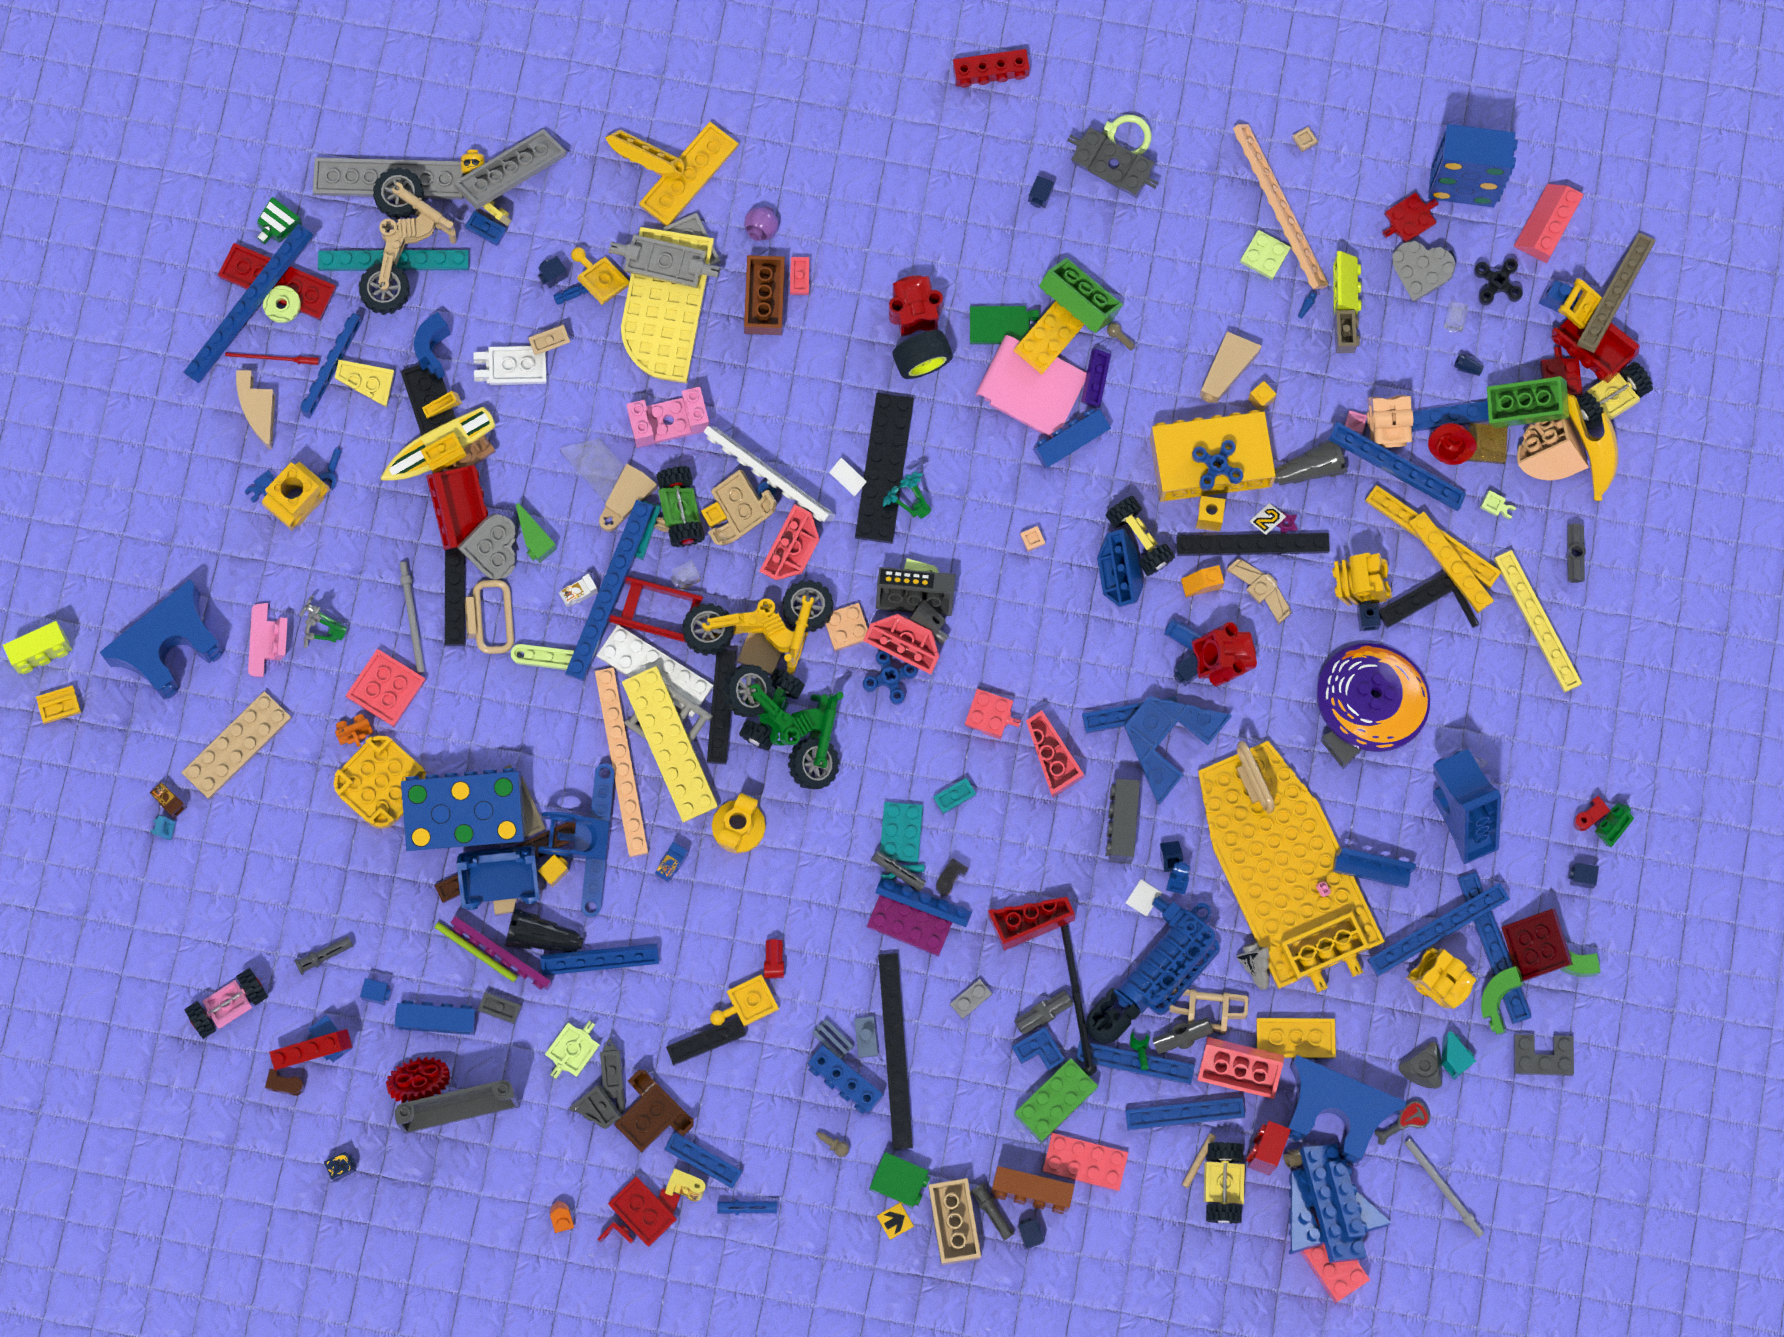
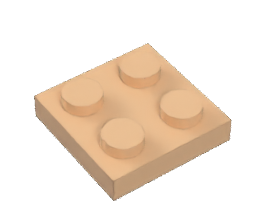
M859 603L833 611L829 623L825 624L834 651L863 643L868 630Z

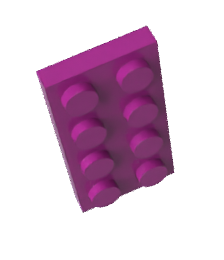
M880 895L867 928L939 957L953 922Z

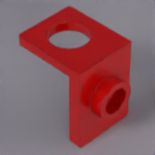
M615 1222L597 1239L601 1243L615 1229L631 1245L634 1242L629 1236L631 1232L624 1225L619 1227Z

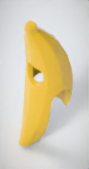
M1568 394L1569 416L1590 458L1593 500L1602 501V495L1608 490L1616 476L1619 463L1616 434L1606 412H1603L1601 415L1604 425V436L1601 438L1591 436L1577 398L1574 395Z

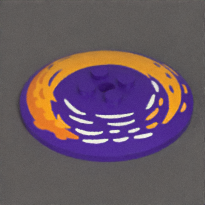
M1373 643L1357 644L1344 648L1326 663L1318 679L1316 696L1321 716L1335 735L1353 747L1373 752L1391 751L1400 748L1412 741L1427 721L1430 710V694L1427 683L1418 667L1408 657L1393 648ZM1377 690L1380 693V697H1373L1371 691Z

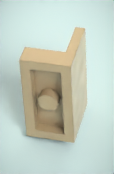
M563 324L527 337L534 355L570 343Z

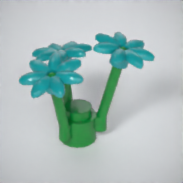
M914 471L911 475L906 474V478L900 481L901 484L898 488L894 486L891 491H888V496L883 499V507L891 502H896L907 510L913 518L916 516L920 519L926 517L932 509L926 503L917 486V482L921 481L919 477L923 473L917 474V471ZM908 486L918 499L912 504L913 509L900 501L896 496L900 488Z

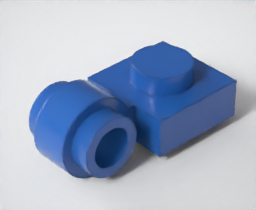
M1179 861V863L1175 862L1173 873L1170 872L1167 891L1185 895L1189 882L1190 865Z

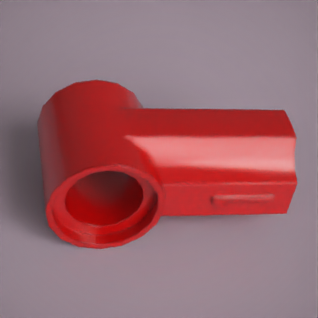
M766 940L764 978H784L782 940Z

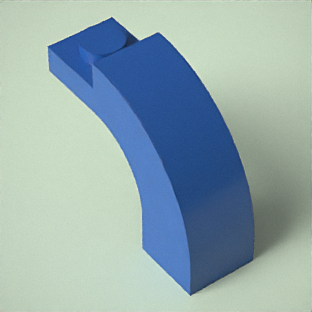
M437 312L427 318L418 328L414 337V350L421 369L427 368L431 374H435L440 379L445 376L442 364L433 354V349L437 343L451 334L448 324Z

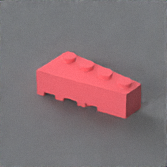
M1042 710L1027 719L1026 723L1050 793L1052 798L1085 778V776Z

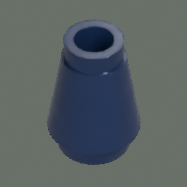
M1461 353L1454 364L1457 371L1480 376L1484 368L1483 365L1467 354L1463 355Z

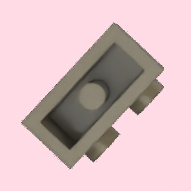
M1336 310L1334 315L1336 353H1355L1356 348L1360 345L1359 335L1356 334L1359 323L1358 317H1355V310Z

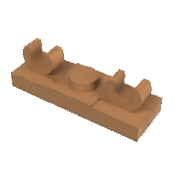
M484 435L464 448L467 454L466 457L442 469L440 472L477 465L496 451Z

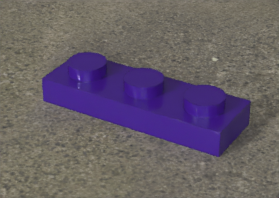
M1096 348L1091 350L1081 403L1093 408H1100L1111 354Z

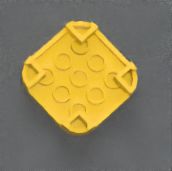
M375 736L365 740L366 743L340 770H337L334 775L333 784L338 796L361 818L375 828L384 829L391 827L403 816L401 781H406L405 777L419 776V780L425 779L426 772L421 765L391 738Z

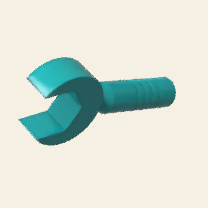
M924 864L902 865L912 873L925 872ZM890 873L889 875H880L882 878L893 880L897 877L892 873Z

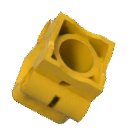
M1429 947L1422 955L1419 965L1411 970L1406 977L1422 995L1430 997L1442 1008L1450 1009L1458 1007L1467 999L1473 989V984L1476 982V978L1466 970L1467 966L1462 961L1450 955L1445 949L1436 950Z

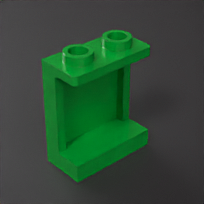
M885 1152L869 1191L882 1194L913 1209L914 1205L918 1206L923 1195L919 1193L922 1187L926 1188L930 1177L927 1176L928 1170Z

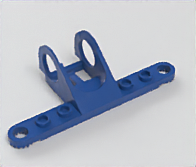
M606 763L600 764L595 770L590 818L562 812H542L541 819L551 820L548 847H538V853L586 859L581 911L586 917L590 918L597 916L600 912L614 782V769ZM603 768L610 771V776L606 779L599 776V771ZM555 821L576 823L575 834L557 833V840L574 842L573 850L552 848ZM589 902L596 904L597 909L593 913H589L585 909L586 904Z

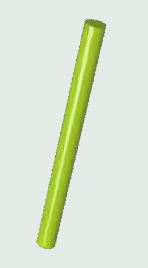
M440 922L435 925V929L513 983L517 980V975Z

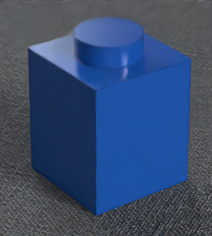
M365 978L360 998L364 1001L385 1005L386 1001L390 1000L392 990L389 989L388 983Z

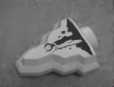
M1258 942L1243 946L1244 952L1236 954L1238 961L1252 975L1254 983L1260 990L1268 989L1269 976L1267 970L1269 968L1268 958L1270 957L1268 947H1259Z

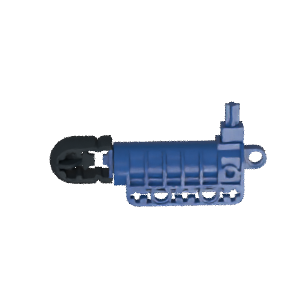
M1160 896L1154 899L1152 905L1163 913L1162 916L1169 923L1170 929L1118 989L1110 988L1106 993V998H1101L1087 1016L1086 1027L1087 1032L1093 1039L1101 1043H1111L1117 1040L1131 1025V1020H1135L1147 1008L1158 1015L1167 1013L1170 1010V1006L1177 1002L1220 952L1219 942L1216 940L1215 932L1206 925L1212 917L1211 909L1207 904L1199 903L1189 912L1178 906L1175 902H1172L1170 905ZM1205 908L1208 910V914L1205 917H1199L1197 915L1198 910ZM1203 958L1204 962L1202 963V965L1196 966V964ZM1178 987V992L1175 995H1170ZM1117 999L1120 1000L1118 1002L1120 1006L1124 1009L1126 1006L1129 1008L1124 1011L1119 1019L1120 1013L1116 1009L1108 1010ZM1164 1002L1165 1007L1157 1009V1005Z

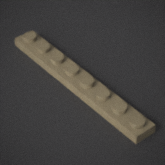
M1638 233L1581 335L1577 346L1595 353L1656 241L1655 239Z

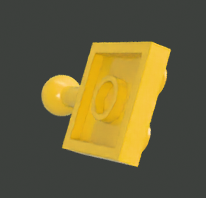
M576 247L572 250L571 258L575 262H581L587 268L578 275L577 280L601 305L629 287L627 278L606 257L593 265L586 258V252L583 248Z
M761 974L726 991L733 1006L724 1011H713L710 1014V1021L713 1025L719 1026L724 1023L725 1018L737 1013L743 1027L778 1011L779 1008Z

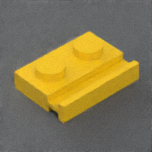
M454 432L420 450L433 473H437L467 456Z
M73 685L36 696L44 724L81 713Z

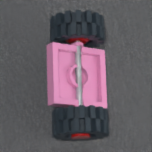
M250 968L236 976L243 987L242 989L237 981L234 980L204 999L202 1002L207 1009L206 1012L198 1001L184 1009L190 1022L202 1039L217 1031L210 1020L211 1018L218 1029L250 1010L252 1006L246 998L247 995L255 1006L268 998L261 982Z

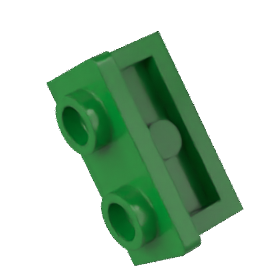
M1617 802L1595 830V833L1606 846L1612 848L1633 821L1634 817L1630 814L1631 808Z

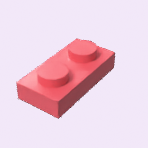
M791 257L790 295H809V257Z

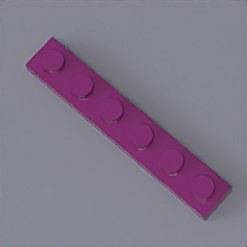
M454 916L451 924L453 926L452 930L462 936L464 933L470 937L468 941L477 947L480 944L486 948L484 951L493 958L495 955L501 958L500 962L508 968L512 966L517 969L516 973L524 979L528 977L533 980L532 984L538 989L542 990L545 988L548 990L551 987L552 983L549 979Z

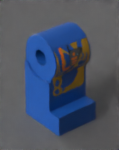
M673 842L655 874L669 882L689 855L688 851Z

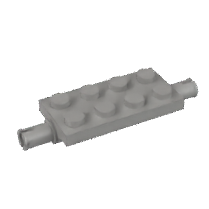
M634 234L630 244L624 245L611 241V247L609 246V253L626 258L625 272L692 288L698 287L702 274L718 278V273L721 270L720 266L705 264L706 251Z

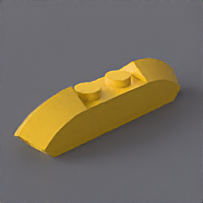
M618 130L605 137L611 148L621 157L628 158L631 162L639 163L646 169L653 170L657 175L676 178L683 176L684 164L680 158L622 130Z

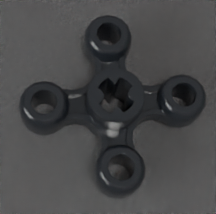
M1509 258L1505 260L1502 270L1496 272L1491 271L1485 262L1476 264L1474 268L1475 276L1486 279L1489 284L1487 289L1480 292L1479 302L1482 305H1490L1493 302L1494 294L1504 292L1512 302H1517L1522 298V289L1519 286L1511 285L1508 281V276L1514 274L1518 268V263L1515 259Z

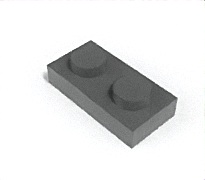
M485 992L478 1011L515 1025L522 1005Z

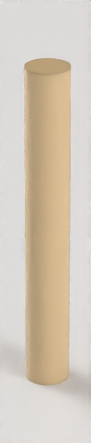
M1209 1133L1181 1184L1185 1188H1189L1208 1153V1143L1215 1141V1135Z

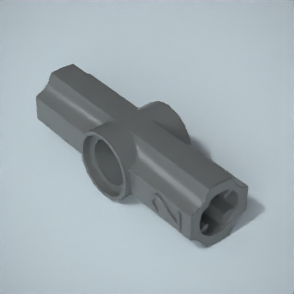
M1570 524L1567 525V581L1571 583L1584 582V556L1586 554L1584 547V525ZM1577 550L1580 556H1574L1571 551Z
M1064 990L1048 1001L1044 1000L1038 1003L1031 1011L1017 1018L1014 1022L1018 1030L1024 1035L1039 1025L1043 1026L1056 1018V1015L1073 1006V1003Z
M1206 1017L1188 1025L1186 1023H1178L1172 1028V1031L1152 1039L1158 1054H1162L1177 1047L1187 1049L1194 1044L1195 1040L1214 1032L1209 1019Z

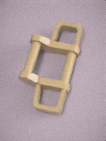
M1175 989L1170 995H1175L1178 989ZM1195 989L1186 990L1183 996H1189V1009L1171 1005L1169 1010L1172 1013L1188 1015V1025L1194 1022L1196 999L1222 1002L1221 1024H1210L1214 1032L1226 1035L1228 1019L1247 1018L1248 997L1223 992V994L1196 992ZM1229 1000L1244 1002V1012L1228 1013Z

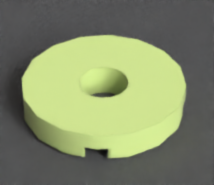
M276 286L263 300V309L270 320L276 323H287L298 316L301 309V301L299 295L292 288ZM280 300L287 302L286 307L283 309L277 308V303Z

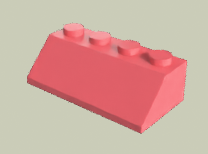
M1547 184L1514 247L1548 263L1584 194L1566 185Z

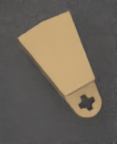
M626 463L599 518L601 529L606 532L614 531L631 514L635 501H645L658 489L657 484L643 472ZM612 518L613 524L605 525L604 519Z

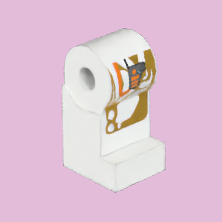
M587 574L581 580L562 589L559 595L566 607H570L597 594L598 591L592 578Z

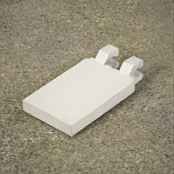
M531 346L488 347L486 352H473L474 364L486 363V370H474V382L487 381L489 385L546 384L545 352L534 355Z

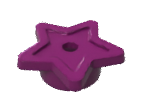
M1281 511L1286 516L1277 525L1281 529V533L1286 534L1289 530L1297 531L1294 523L1297 515H1289Z

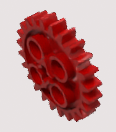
M426 1056L423 1060H420V1057L416 1061L410 1059L408 1064L402 1062L403 1066H396L397 1071H391V1076H387L388 1081H386L388 1094L391 1098H395L396 1102L401 1100V1103H405L406 1101L410 1102L431 1097L434 1094L440 1095V1090H446L445 1085H449L451 1077L445 1062H441V1059L435 1060V1057L428 1060Z

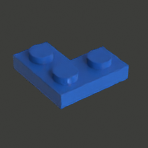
M1046 1027L1011 1047L1021 1064L1039 1055L1047 1070L1050 1071L1065 1062L1063 1055Z

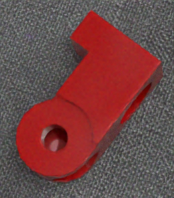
M1599 796L1590 802L1592 807L1589 810L1579 813L1574 818L1573 824L1577 830H1587L1610 812V809Z

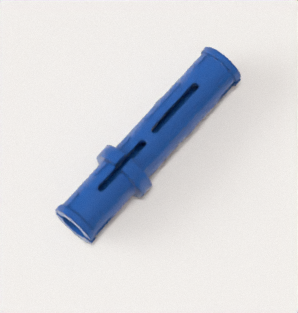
M717 1201V1214L726 1213L735 1214V1216L739 1215V1213L777 1214V1201ZM765 1206H766V1208H749V1207H765ZM728 1207H746V1208H728Z

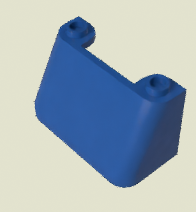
M534 846L471 851L458 855L456 864L462 908L475 910L482 902L520 898L521 901H525V904H534L540 900L537 857Z

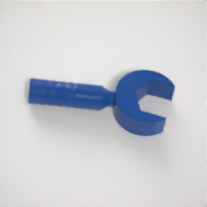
M334 449L328 472H323L318 476L322 481L329 480L332 482V491L337 485V480L332 473L336 469L342 452L339 449Z

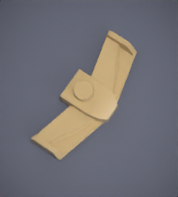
M1240 558L1227 568L1226 571L1233 574L1250 585L1246 591L1258 604L1265 600L1278 625L1293 613L1277 587V581L1271 575L1264 574Z

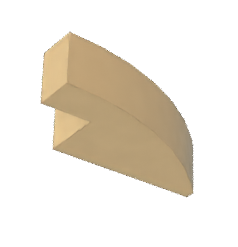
M236 370L238 397L246 419L260 441L268 449H272L275 393L273 389H253L254 376L252 371Z

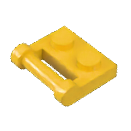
M1577 278L1572 291L1565 303L1559 307L1558 312L1566 316L1579 329H1585L1602 297L1587 283ZM1580 290H1582L1583 293L1581 294L1579 300L1577 301L1573 310H1570L1571 305L1573 304Z

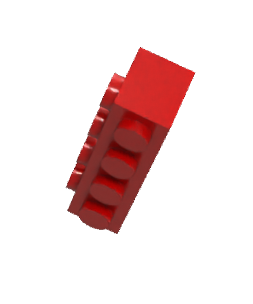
M1026 49L953 59L956 87L961 86L965 88L971 86V84L986 85L993 81L1005 82L1008 79L1014 78L1022 80L1029 76L1030 71Z

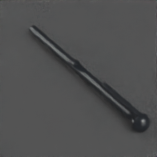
M1065 925L1061 926L1085 1062V1068L1082 1070L1088 1076L1096 1073L1097 1066L1092 1065L1069 928Z

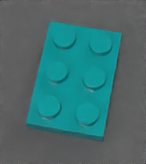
M884 802L881 853L890 859L894 858L896 862L918 863L923 805Z

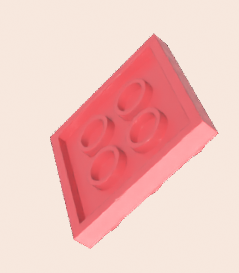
M377 649L345 697L387 724L395 727L426 679Z

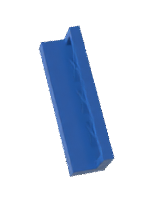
M1341 848L1335 853L1333 872L1407 888L1409 887L1410 873L1415 870L1416 864Z

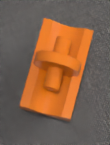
M363 714L355 716L353 718L355 723L349 726L346 721L336 723L337 730H335L340 745L345 743L349 745L355 742L357 747L361 746L360 740L373 733L368 719H365Z

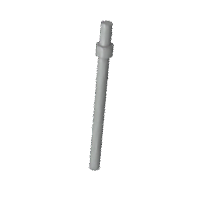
M400 562V582L404 589L417 673L421 674L425 673L411 590L412 578L409 576L407 562Z
M1411 1139L1406 1141L1404 1144L1461 1215L1464 1224L1469 1226L1478 1238L1482 1236L1484 1232L1475 1222L1476 1219L1472 1213L1469 1214L1413 1141Z

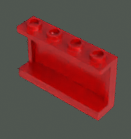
M1569 319L1559 328L1555 327L1552 330L1551 338L1555 344L1561 345L1570 356L1576 357L1585 368L1592 370L1597 378L1607 383L1639 353L1640 345L1613 323L1608 327L1595 353L1577 346L1585 329H1579Z
M475 465L426 476L444 550L458 547L488 516V509L483 501L484 492L478 480L479 472Z

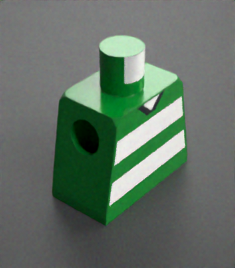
M271 197L257 220V224L262 231L256 238L264 245L271 237L277 242H281L291 234L297 224H302L300 217L274 197Z

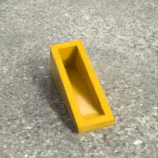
M451 391L422 407L426 418H430L458 406L462 402L458 393Z

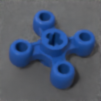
M1225 440L1221 444L1220 453L1214 456L1209 455L1203 447H1196L1192 451L1193 461L1204 463L1208 467L1207 474L1203 475L1199 481V486L1202 490H1211L1214 487L1215 478L1220 475L1226 476L1233 484H1238L1242 481V470L1240 468H1232L1227 463V458L1233 455L1236 450V445L1233 441ZM1218 463V465H1221V467L1217 468V465L1214 466V464Z
M880 650L876 654V662L881 666L882 673L877 677L867 676L863 680V688L867 692H873L879 686H885L890 690L889 698L891 703L900 705L903 703L905 695L898 687V683L903 678L913 679L916 677L918 668L907 663L901 669H895L890 664L891 655ZM885 656L886 659L881 660L880 657ZM912 669L913 672L909 673L907 672V670ZM892 674L893 678H891L890 681L887 680V676H890ZM872 682L873 686H868L867 683ZM899 695L900 698L895 699L894 696Z

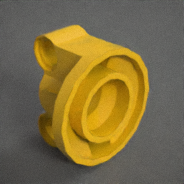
M740 792L737 800L729 801L719 807L712 821L713 837L719 846L728 852L739 854L749 852L759 845L766 829L764 816L758 808L759 800ZM741 815L745 817L746 825L738 830L732 828L729 821L733 816Z

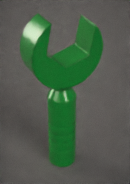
M1133 1032L1130 1035L1129 1044L1131 1048L1138 1050L1141 1069L1147 1070L1149 1066L1145 1049L1149 1046L1150 1038L1146 1034L1145 1039L1139 1041L1134 1038Z

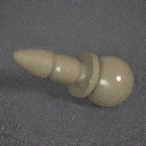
M816 1132L817 1137L831 1146L830 1150H834L838 1157H845L849 1153V1145L846 1142H839L838 1138L834 1140L825 1133Z

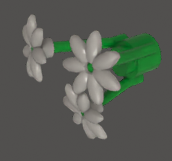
M314 595L310 596L300 612V617L303 616L305 611L309 612V618L305 621L304 648L308 647V640H329L334 643L337 639L342 641L347 626L341 625L340 622L321 613L320 607L311 605L310 603ZM319 622L328 626L327 634H330V636L309 633L311 625L315 626V623Z

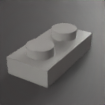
M979 979L950 1003V1006L963 1020L992 996V993Z

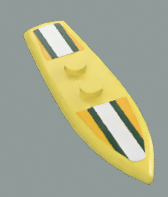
M481 407L425 433L404 447L391 460L380 479L382 481L402 480L430 471L431 469L422 455L421 449L452 432L455 433L464 449L495 428L492 415L486 408Z

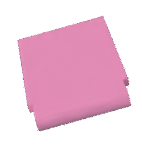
M1005 335L975 395L983 396L985 401L990 402L989 405L1051 438L1053 437L1051 433L1063 427L1085 383L1087 373L1057 357L1041 375L1013 351L1021 341Z

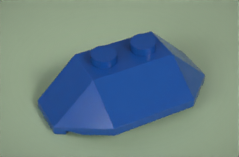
M1125 529L1107 533L1097 557L1103 595L1118 607L1137 603L1143 589L1137 549Z

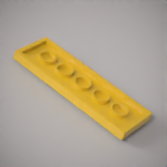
M709 122L678 157L684 164L683 176L676 178L662 176L639 202V206L664 226L672 224L739 147V143Z

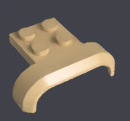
M738 470L711 490L729 523L719 528H713L708 533L715 544L728 545L770 517L776 510L777 502L770 490L764 491L762 493L763 497L760 499L744 471Z

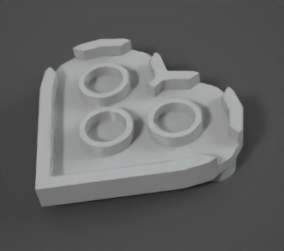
M1412 241L1402 244L1392 255L1395 271L1413 302L1418 301L1449 282L1455 272L1456 262L1454 257L1442 247L1427 250L1422 244Z
M494 513L485 518L457 548L488 578H506L515 568V553L511 548L515 542V525L506 516Z

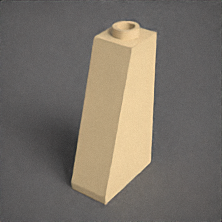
M1227 331L1201 389L1200 397L1208 403H1218L1256 359L1262 346Z

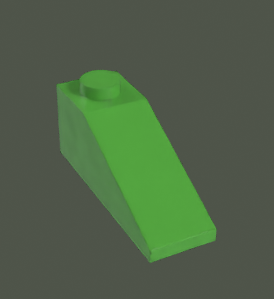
M517 503L516 509L528 550L526 554L532 561L536 559L540 564L557 549L556 544L525 509Z

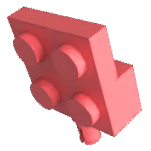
M977 689L965 726L982 731L985 735L1001 740L1005 727L1010 724L1019 728L1021 720L1010 717L1013 700Z

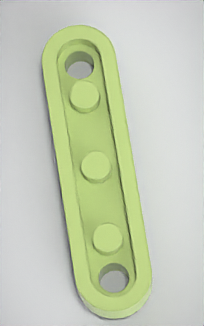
M518 644L512 648L511 658L519 665L567 670L574 651ZM519 653H524L523 658L517 657Z

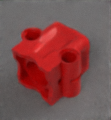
M909 276L893 283V298L889 302V320L892 324L899 325L901 337L911 335L919 330H938L943 296L939 291L932 290L930 277Z
M1227 622L1205 633L1201 638L1192 641L1193 652L1198 661V677L1209 678L1214 686H1221L1257 666L1256 651L1251 633L1238 632V628L1233 622Z

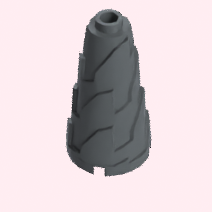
M1325 440L1319 443L1318 446L1304 452V454L1286 461L1285 464L1275 468L1276 477L1274 483H1279V485L1296 484L1310 479L1327 476L1333 477L1347 473L1348 470L1344 466L1345 460L1340 446Z

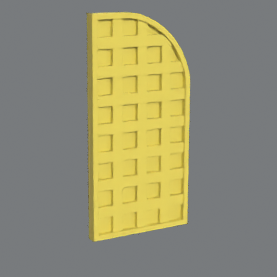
M640 227L639 236L706 251L707 254L704 262L705 264H710L714 238ZM631 273L621 323V335L631 360L646 374L660 380L687 384L707 275L702 274L698 287L692 288Z

